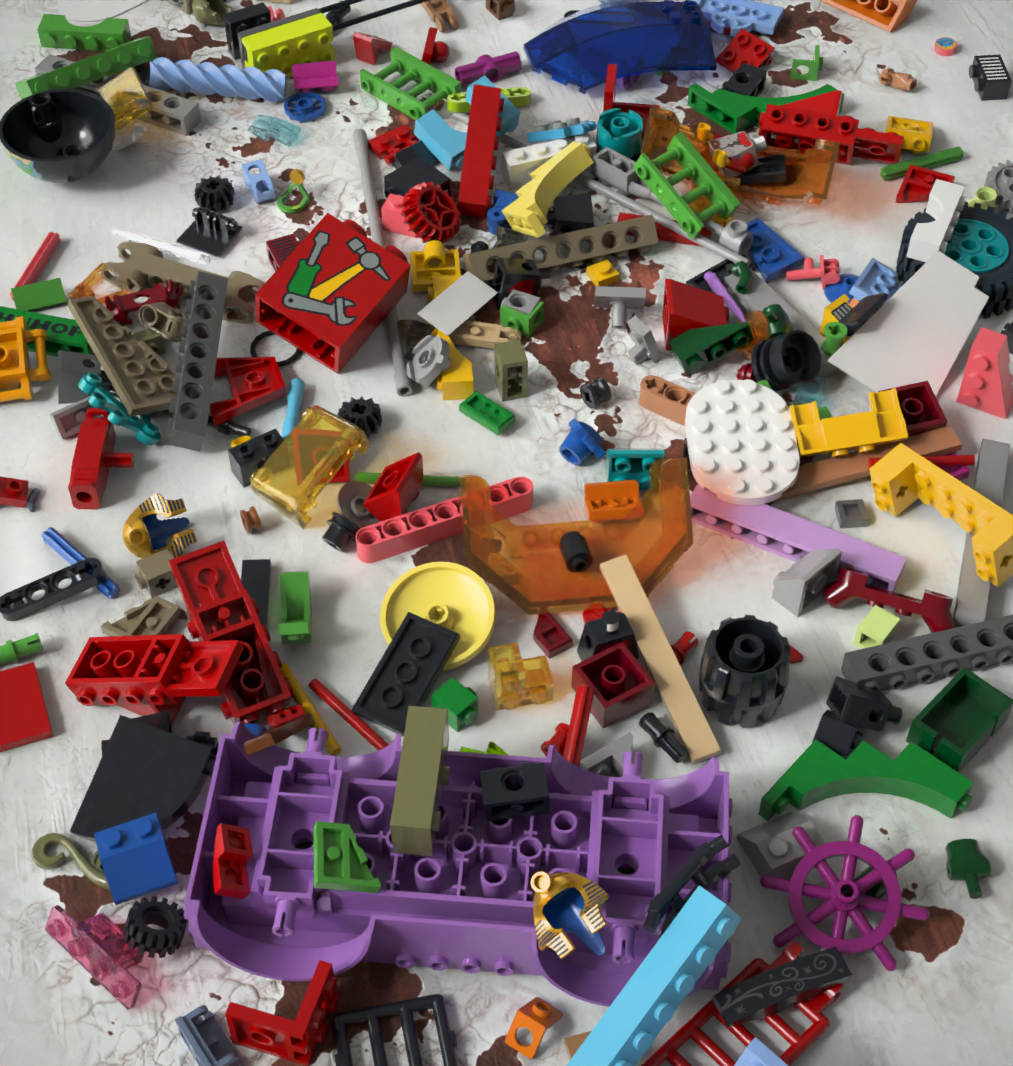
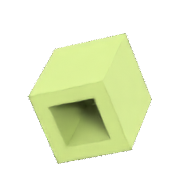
M875 605L858 625L853 644L864 649L890 643L896 636L900 618L893 615L890 611Z

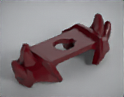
M169 279L167 287H164L162 283H158L153 288L122 296L115 294L113 295V300L109 296H105L104 301L106 308L114 314L113 319L116 322L132 325L133 321L128 314L140 310L143 305L164 302L173 308L180 307L184 288L183 285H179L176 289L172 279ZM138 297L148 298V300L143 303L135 302V299H137Z

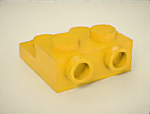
M888 116L885 133L895 132L900 136H904L903 149H910V152L915 154H923L924 152H929L933 122Z

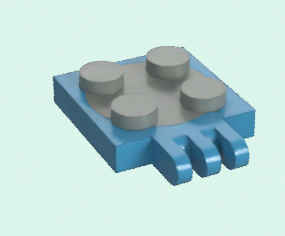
M579 117L567 119L566 122L555 120L548 122V124L535 126V131L526 134L528 142L560 139L593 131L596 129L597 124L589 120L580 121Z

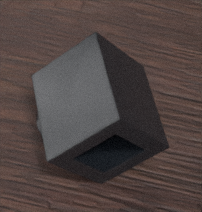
M827 710L822 714L813 741L816 739L838 755L847 756L852 749L855 750L859 746L863 733L859 732V726L839 722L833 712Z

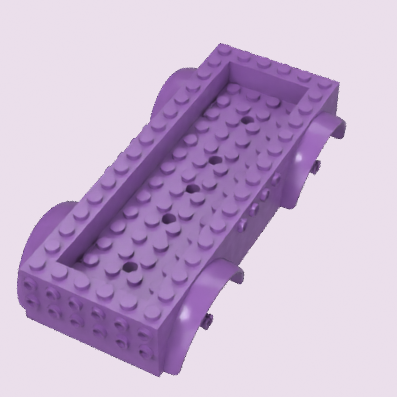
M236 721L231 735L221 734L184 901V918L189 920L188 933L193 935L196 948L209 949L226 963L245 972L265 978L283 981H311L319 960L332 964L334 976L346 972L360 961L396 964L402 968L425 966L437 971L450 968L461 969L467 973H478L480 971L495 972L501 976H510L512 974L544 976L552 985L570 996L592 1004L610 1007L656 945L661 935V927L665 918L670 912L674 911L670 905L666 909L663 918L660 919L656 932L646 931L643 929V925L652 899L657 893H661L691 858L690 855L697 847L705 842L712 841L721 834L728 845H731L732 826H729V818L732 816V798H729V772L719 770V760L717 757H712L706 765L694 772L673 778L648 780L642 778L643 755L640 752H635L634 765L631 764L632 751L625 752L623 754V775L621 777H608L584 770L570 763L560 755L555 745L549 746L547 758L448 751L446 766H450L449 785H443L439 810L441 811L440 830L436 831L433 857L400 854L393 852L390 822L402 751L401 733H396L392 743L379 751L360 756L336 757L324 754L329 735L328 731L319 728L317 736V729L311 728L308 732L307 748L303 753L274 745L247 755L243 746L244 742L256 737V735L250 732L243 722ZM525 763H544L551 813L487 822L483 805L480 771H487L494 767H516ZM513 788L510 791H517L521 788ZM317 821L350 825L356 836L357 845L363 849L368 859L367 867L373 878L378 877L381 888L377 893L314 888L313 827ZM220 823L250 830L253 858L247 863L250 894L244 899L216 895L214 893V846L217 827ZM302 842H310L312 844L307 849L301 850L296 848ZM729 846L715 854V857L700 867L703 873L717 861L721 862L732 855L729 854ZM630 867L635 873L625 875L618 872V869ZM545 872L550 875L553 873L570 872L591 880L607 892L609 898L601 904L602 916L608 924L598 931L605 946V953L603 955L595 954L575 933L570 931L565 933L575 946V949L565 958L560 959L555 950L550 947L545 948L543 951L538 948L533 915L535 891L531 887V878L535 873ZM731 872L727 873V876L722 878L716 885L714 884L708 891L726 905L731 902L732 884L728 883ZM692 879L679 892L683 900L696 886ZM728 939L687 996L697 989L719 990L721 978H727L728 963H730L731 942H728Z

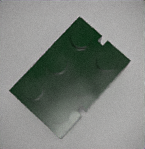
M963 667L912 720L906 742H913L928 753L934 754V757L955 771L960 772L989 741L990 736L993 737L1005 724L1013 706V699Z

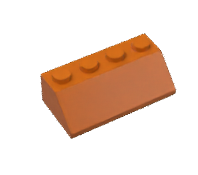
M820 0L890 33L908 19L917 0Z

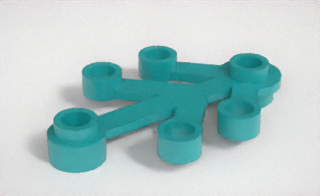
M93 372L83 375L78 383V387L84 393L91 395L88 402L93 407L110 412L108 420L111 423L135 431L136 438L148 446H153L154 443L160 441L161 434L159 428L151 423L150 416L152 413L139 415L140 419L137 416L130 417L121 399L119 402L102 387L100 376Z

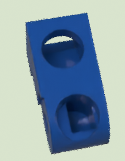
M499 189L495 191L493 195L494 207L487 212V229L491 234L502 235L509 229L510 224L501 210L518 199L517 194Z

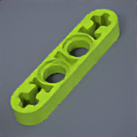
M501 88V92L515 107L530 104L531 90L529 88ZM467 92L448 95L447 109L454 113L470 112L471 105L465 100Z

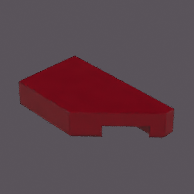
M544 605L541 606L533 633V640L550 659L573 647V640Z

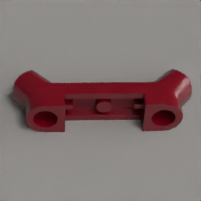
M841 567L838 580L824 588V595L828 603L835 609L857 598H863L867 600L866 604L873 607L877 605L883 609L884 605L894 607V612L911 617L912 613L921 615L931 633L956 628V623L949 613L953 598L941 593L925 589L923 599H917L868 585L867 581L870 573L848 567Z

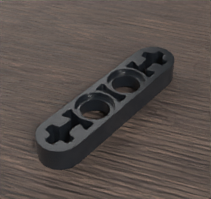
M84 559L5 593L0 597V613L7 621L21 619L99 585L105 579L106 571L98 559ZM94 569V574L89 575V570ZM78 574H79V577L81 578L80 581H78V579L76 578V575H78ZM72 579L71 584L67 588H58L62 580ZM36 591H45L41 599L32 600V595ZM25 598L28 603L24 604L22 599ZM12 603H14V604H13V607H14V608L11 609V610H9V609H10V606H9V605L12 604Z

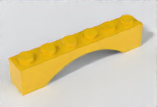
M462 275L432 277V287H428L429 302L433 301ZM431 324L432 336H440L448 342V357L451 359L449 368L444 372L441 371L440 375L436 377L437 390H442L443 400L467 399L474 393L472 363L455 348L449 335H445Z

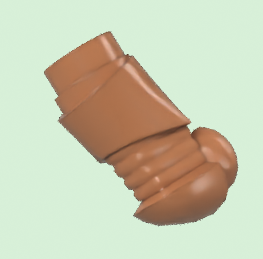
M892 68L884 69L879 76L881 84L892 85L891 87L903 91L912 92L917 85V80L911 74L894 72Z

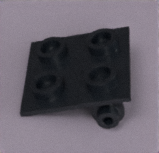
M195 207L192 211L195 221L176 242L217 257L242 230V226H239L232 217H226L220 213L216 214L215 211L209 213V210L203 207Z

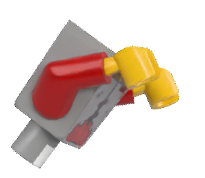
M699 123L696 130L699 140L706 141L709 139L708 144L712 161L719 169L725 181L731 180L758 165L756 153L767 149L763 136L750 140L744 131L723 136L716 132L710 133L711 126L706 123Z

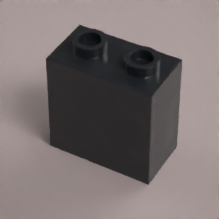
M419 156L384 176V194L386 198H388L389 194L404 197L413 186L423 182L426 184L432 182L434 186L440 184L443 191L448 190V195L451 197L450 178Z

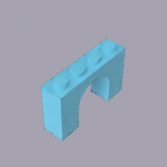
M484 75L468 86L465 100L471 105L474 84L497 87ZM502 92L500 98H504L503 112H498V117L502 118L500 132L496 131L495 136L500 138L503 134L510 133L517 128L520 111ZM434 109L415 121L414 134L416 137L423 141L426 147L449 171L456 166L460 167L463 165L467 132H460L451 128Z

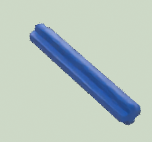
M49 527L42 533L44 542L70 565L87 559L82 552L54 528ZM94 569L89 570V575L94 574ZM108 575L105 576L102 583L95 586L110 599L120 592L118 584Z

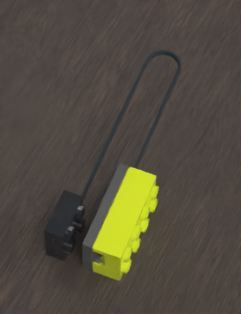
M345 0L273 22L271 21L270 10L262 2L223 14L228 52L235 60L241 59L242 70L247 67H256L264 73L268 70L276 69L283 72L289 78L293 76V64L335 61V50L330 43L334 41L333 31L429 0H411L332 25L323 13L364 0Z

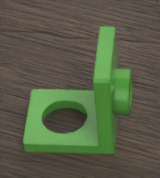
M815 45L813 60L793 59L790 79L817 81L818 70H822L823 57H820L819 45ZM804 65L809 68V71L806 74H799L796 71L797 67Z
M540 302L529 315L505 305L500 307V325L502 327L515 328L527 338L544 321V302Z

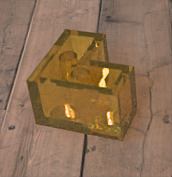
M518 643L488 648V679L495 710H511L519 706L539 705L547 701H553L554 682L546 655L522 659Z

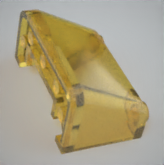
M318 405L308 407L303 412L299 423L262 468L257 469L250 478L251 490L255 495L304 529L312 519L307 513L310 505L313 508L316 507V497L347 459L351 462L354 460L355 456L353 453L357 452L363 456L371 445L364 431L353 423Z

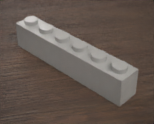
M751 270L754 280L745 294H740L736 291V285L740 280V276L731 274L725 277L724 287L741 309L744 317L767 339L770 338L767 319L762 312L765 307L772 304L782 306L792 323L793 331H805L813 337L821 353V368L818 376L812 381L814 384L839 372L838 367L828 362L831 356L823 353L821 349L822 341L825 338L754 271Z

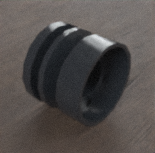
M794 330L760 341L754 347L751 356V367L756 380H767L772 390L776 392L812 382L818 376L821 368V353L818 344L811 335L805 331Z

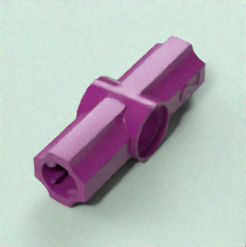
M517 51L493 58L486 54L480 56L474 63L455 68L456 80L461 82V86L472 84L484 75L494 83L502 75L522 69V62Z

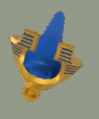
M156 493L141 503L125 521L122 536L126 548L136 557L142 559L167 548L172 557L177 558L183 555V551L190 544L198 542L193 529L175 534L189 525L190 520L188 518L157 519V514H162L169 518L186 512L183 498L166 500L160 493ZM174 534L171 542L166 544L165 540Z
M545 872L535 873L531 878V887L535 891L533 915L538 948L543 951L545 948L550 947L555 950L560 959L565 958L575 949V946L565 933L570 931L575 933L595 954L603 955L605 953V946L598 931L608 924L602 916L601 904L609 898L607 892L591 880L570 872L553 873L550 875Z

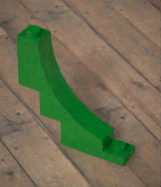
M695 83L689 86L688 105L734 134L745 131L753 125L760 128L761 112H766L767 104L781 106L837 89L826 84L821 88L800 95L753 97L720 88L710 93ZM842 93L839 113H841L844 93Z
M815 739L762 797L758 815L769 821L775 813L780 815L788 804L801 811L814 803L839 795L880 793L922 803L952 818L958 810L964 812L971 803L973 796L970 795V791L974 782L913 742H910L899 756L892 760L863 740L851 755L844 759Z

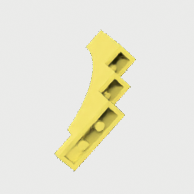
M572 142L530 173L533 180L516 191L519 198L501 210L514 231L538 238L546 233L543 225L548 222L547 213L555 198L576 176L594 163L590 157L591 151L585 144Z

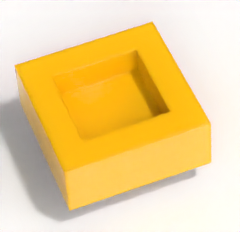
M608 260L586 267V275L595 286H607L619 281L620 274Z

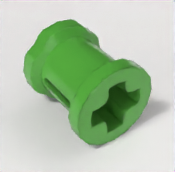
M830 322L825 326V339L822 341L821 349L826 355L832 356L843 345V339L847 336L848 331L844 324Z

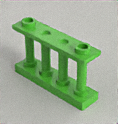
M398 47L391 50V64L375 75L365 69L360 70L361 89L415 120L428 113V109L442 99L447 100L448 95L461 93V82ZM394 72L403 75L391 84L384 81L385 78ZM410 81L419 84L407 93L399 89ZM426 90L435 93L423 102L416 99L417 96Z
M680 132L673 137L666 148V153L652 161L643 153L633 169L674 217L682 230L693 240L705 226L702 222L717 213H720L726 220L734 214L741 203L685 135ZM675 159L682 167V170L666 179L658 168ZM690 177L697 188L681 197L672 186ZM705 195L712 206L696 215L687 204Z

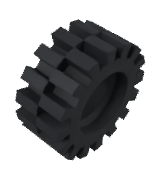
M152 896L150 902L146 897L142 898L140 903L136 901L132 908L130 907L124 928V939L126 942H130L129 947L132 950L138 947L137 953L143 955L145 951L149 952L148 957L154 958L155 953L159 954V958L165 957L166 952L169 955L174 954L175 949L178 950L181 946L187 926L184 910L182 908L177 910V903L173 901L169 905L167 904V898H163L162 902L157 901V896ZM148 924H154V925H158V926H160V927H162V928H164V929H163V930H157V929H153V928H151V927H149V926H147V925H148Z

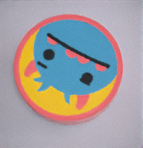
M948 37L939 38L935 42L934 50L941 56H951L956 52L957 42Z

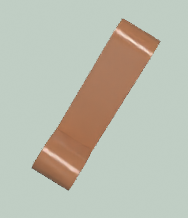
M649 375L641 380L639 403L643 408L685 426L686 409L689 401L696 393L658 376Z

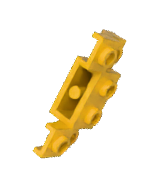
M896 388L875 393L869 392L868 397L871 411L825 418L821 421L816 401L796 406L790 405L789 412L795 430L799 457L832 454V457L836 458L848 455V451L858 449L859 453L874 451L875 446L879 444L906 440L908 433Z

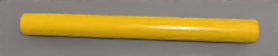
M282 664L280 668L284 678L287 677L293 689V696L298 704L302 705L305 714H312L315 722L312 726L317 729V734H319V728L328 731L327 750L331 756L340 754L342 751L341 747L288 664Z

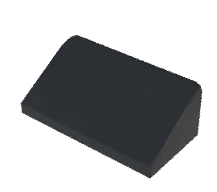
M422 140L394 154L396 169L419 156L432 166L440 163V161L426 147Z
M882 293L864 297L839 321V323L847 327V335L849 337L882 307L888 299V294Z

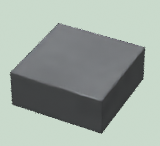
M863 499L836 501L835 512L840 528L867 527L868 516Z

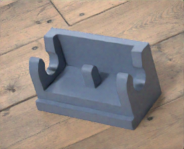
M206 1005L200 1006L183 1017L180 1016L175 1019L179 1035L199 1066H244V1062L238 1056L214 1018L213 1013L208 1010Z

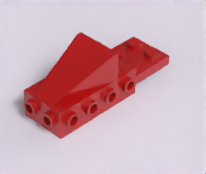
M840 90L781 106L767 104L766 112H761L758 134V136L764 137L767 151L851 165L853 157L888 164L899 163L904 136H900L895 132H877L872 128L860 129L858 128V119L847 115L839 116L842 95ZM822 143L824 146L818 147L817 144Z
M225 541L169 560L170 569L190 615V622H187V626L192 639L198 638L199 641L239 640L244 647L222 694L224 702L220 703V707L225 719L231 718L233 726L236 721L243 722V724H253L259 720L258 717L266 713L270 715L276 714L280 710L287 709L286 706L289 705L291 694H293L291 683L281 673L282 663L277 651H272L268 642L271 641V637L266 625H261L258 618L260 611L254 598L250 599L247 589H244Z
M184 634L89 637L65 684L76 696L77 701L85 706L118 705L141 716L168 711L172 725L186 696H222L244 647L239 640L190 642Z

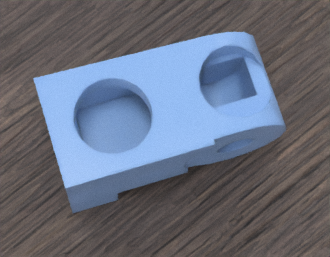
M262 159L242 164L243 181L246 187L248 186L250 192H252L255 202L260 203L275 199L274 187ZM253 168H259V174L256 175L249 173V171Z

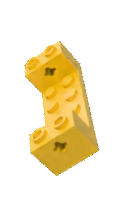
M902 443L897 445L869 469L872 480L871 485L875 494V503L879 509L884 512L888 511L897 517L919 498L924 504L931 505L939 510L945 518H951L957 522L964 531L975 534L972 537L976 572L982 580L990 581L999 587L1013 575L1012 514Z

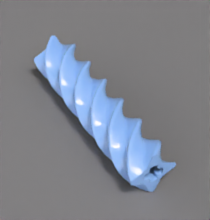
M164 57L157 58L153 62L150 61L149 85L158 90L173 88L179 92L196 91L203 95L215 93L225 97L240 95L250 100L262 97L270 102H278L286 98L287 75L276 69L263 73L256 67H247L240 70L238 67L228 64L218 68L210 62H203L196 66L189 60H180L173 63Z

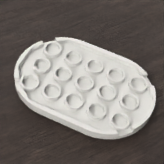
M746 379L718 380L705 386L691 398L685 417L689 460L692 474L703 489L708 488L717 494L718 499L728 503L760 505L780 498L784 491L789 487L792 488L797 479L800 459L789 407L781 396L766 386Z

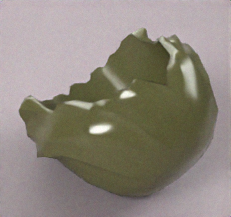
M193 0L192 3L194 17L205 25L224 26L223 14L232 12V7L225 4L223 0Z

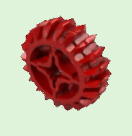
M423 182L413 186L404 195L400 205L403 209L400 215L405 217L403 223L408 224L410 227L408 231H413L415 238L420 237L423 243L435 240L444 244L447 241H451L460 230L462 223L460 216L462 213L457 210L459 204L454 203V197L448 195V190L443 191L440 184L434 186L432 182L427 184Z

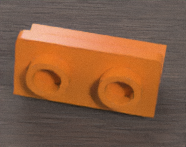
M637 480L586 483L584 485V506L589 522L606 523L609 520L617 519L633 521L636 518L644 517Z

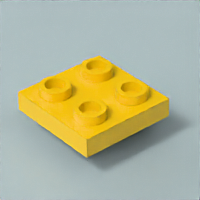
M433 240L425 244L423 251L410 252L413 292L428 291V287H432V277L461 275L458 249L445 250L442 242Z

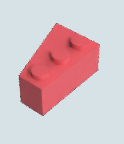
M981 327L971 347L956 401L1003 419L1007 418L1013 406L1011 385L1013 377L1009 370L1010 355L1006 335Z

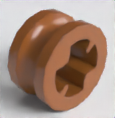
M254 506L250 507L249 511L240 510L241 520L248 534L254 528L257 530L261 529L260 519Z

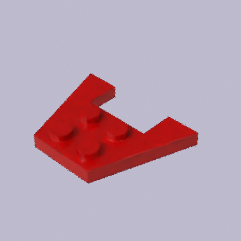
M275 357L217 358L214 378L227 377L233 398L210 403V413L214 426L286 395L285 384Z

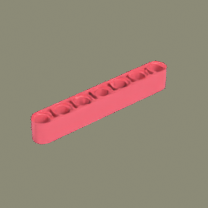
M515 477L363 527L356 533L358 558L364 563H375L527 512L533 506V482L526 477Z

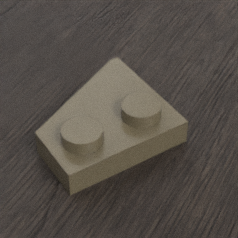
M155 596L145 601L141 606L124 612V618L112 624L109 621L103 623L101 626L102 632L108 636L164 635L180 616L181 609L180 606Z

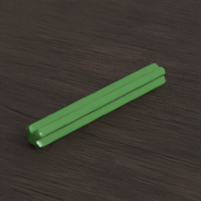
M954 147L881 168L880 176L883 180L887 181L905 176L910 164L930 169L959 161L963 158L964 151L960 147Z

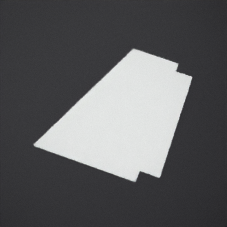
M937 251L828 359V362L875 392L928 381L936 397L989 296L975 288L979 276L940 251Z

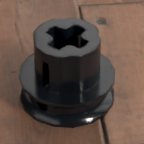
M332 512V519L326 521L329 528L322 536V539L332 548L343 552L350 540L356 541V533L360 528L341 514Z

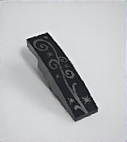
M833 947L785 963L715 994L712 1000L727 1028L784 1012L789 1004L816 997L821 989L848 982L852 977V973L837 947Z

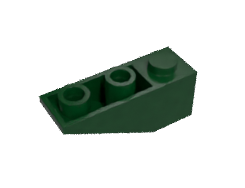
M748 322L690 329L668 342L674 356L688 376L723 358L732 351L745 346L753 341L754 337Z

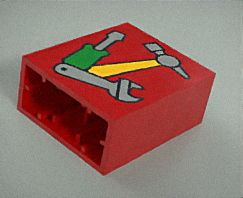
M327 213L255 294L256 322L339 374L407 293L410 264L406 256L398 248L392 245H386L383 248L367 238L365 230L355 221L346 219L342 222Z

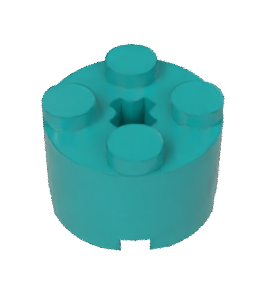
M621 108L609 109L601 113L597 122L596 133L598 151L600 152L605 147H608L627 158L640 154L643 133V120L641 116L631 110L628 113L621 112Z

